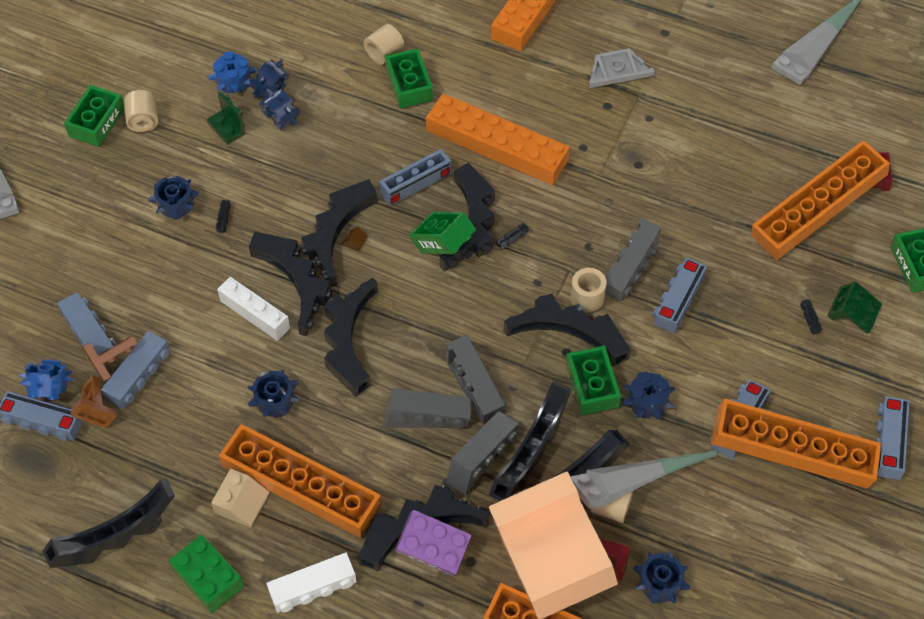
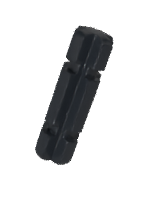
M223 199L220 202L221 208H219L218 222L216 223V231L218 233L226 232L229 210L231 208L230 201Z
M521 223L517 226L518 228L515 227L506 233L504 238L500 237L497 239V246L500 249H504L508 246L507 244H511L519 239L521 234L525 235L529 231L528 226L525 223Z
M802 300L800 306L802 311H805L803 314L808 326H811L809 328L813 335L821 333L822 327L818 323L819 320L812 307L811 300Z

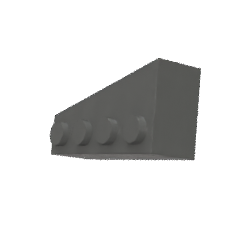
M643 218L638 222V231H633L630 235L627 248H622L617 259L618 263L614 262L605 276L607 281L605 294L620 302L625 296H629L632 291L631 286L634 283H638L642 270L648 268L651 257H655L660 249L658 242L661 227Z
M468 335L447 343V365L465 395L471 398V405L482 423L486 424L498 411L505 415L506 402L503 396L499 395L495 383L487 373Z
M392 388L385 404L384 428H466L471 419V398Z
M498 411L451 458L446 483L466 496L496 458L503 453L506 446L516 439L518 423Z

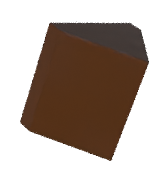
M359 227L350 230L342 245L358 252L366 241L367 236Z

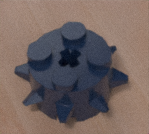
M272 59L271 61L267 60L258 69L259 73L256 80L252 78L250 82V87L254 89L253 95H255V99L260 95L265 98L264 91L267 88L271 91L276 87L279 90L285 88L287 85L286 80L290 74L283 69L284 63L282 64V59L277 63Z
M276 87L271 91L267 88L264 91L266 97L259 103L262 107V113L268 119L271 117L274 120V125L279 130L289 124L293 126L298 124L295 118L300 115L298 107L294 109L291 103L293 100L282 89L279 90Z
M170 176L169 179L164 177L157 184H154V195L149 197L148 201L157 204V214L161 213L173 220H179L194 208L193 198L199 195V191L190 189V179L186 180L180 176H176V178Z
M283 370L269 371L268 374L261 372V377L258 376L253 385L247 387L253 391L254 395L248 405L249 407L257 406L258 411L263 413V417H283L287 415L294 402L300 400L293 392V389L299 382L298 380H289Z
M646 371L637 373V377L632 381L631 385L624 384L623 386L629 391V397L623 401V405L631 406L637 418L650 419L654 416L659 420L666 407L674 408L675 406L668 400L669 394L675 388L669 386L668 381L661 377L660 374Z
M648 552V559L645 561V564L634 566V570L640 575V582L635 589L642 590L652 604L671 601L673 604L677 603L676 597L680 590L690 589V585L683 580L684 572L688 569V566H682L675 557L673 559V552H669L667 555H664V553L653 555L651 552Z

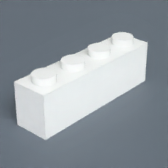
M229 277L217 289L220 302L276 341L290 329L287 315L232 277Z
M343 553L266 584L278 613L290 611L299 604H308L314 598L329 596L333 591L340 588L347 589L353 583H356V576L347 553Z

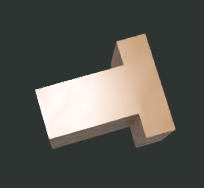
M568 472L489 506L505 550L538 619L545 618L618 584L613 565L580 502L578 491Z

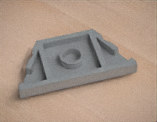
M629 48L597 54L592 68L589 88L654 76L655 71L652 67L649 69L644 65V61L637 57Z

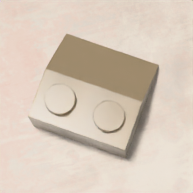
M230 468L211 504L215 514L251 528L270 492L250 476Z

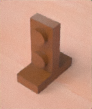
M129 336L99 355L91 343L81 347L101 380L105 381L111 376L103 363L109 364L117 359L116 355L121 352L126 354L134 349L133 345L137 342L133 336Z
M92 375L83 386V398H80L72 408L71 416L107 429L117 417V411L103 406L100 379Z

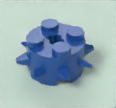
M228 51L212 64L214 73L209 75L208 78L217 82V90L221 89L226 93H232L231 91L236 93L238 90L242 92L249 86L251 82L250 75L256 72V68L249 67L248 58Z
M41 360L42 364L33 365V362L26 365L25 374H20L19 376L25 378L20 384L26 386V391L30 398L47 397L50 400L58 399L60 397L59 394L66 391L67 382L73 381L72 378L67 377L72 371L66 370V365L62 366L61 361Z

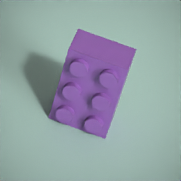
M413 510L409 514L394 552L453 576L457 573L471 534Z

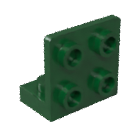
M220 91L218 92L221 111L207 118V123L229 145L245 135V124L241 117L243 115L241 109L238 106L235 107L228 95L225 96Z
M854 281L839 288L827 316L831 320L846 316L867 334L871 332L882 304L859 283Z

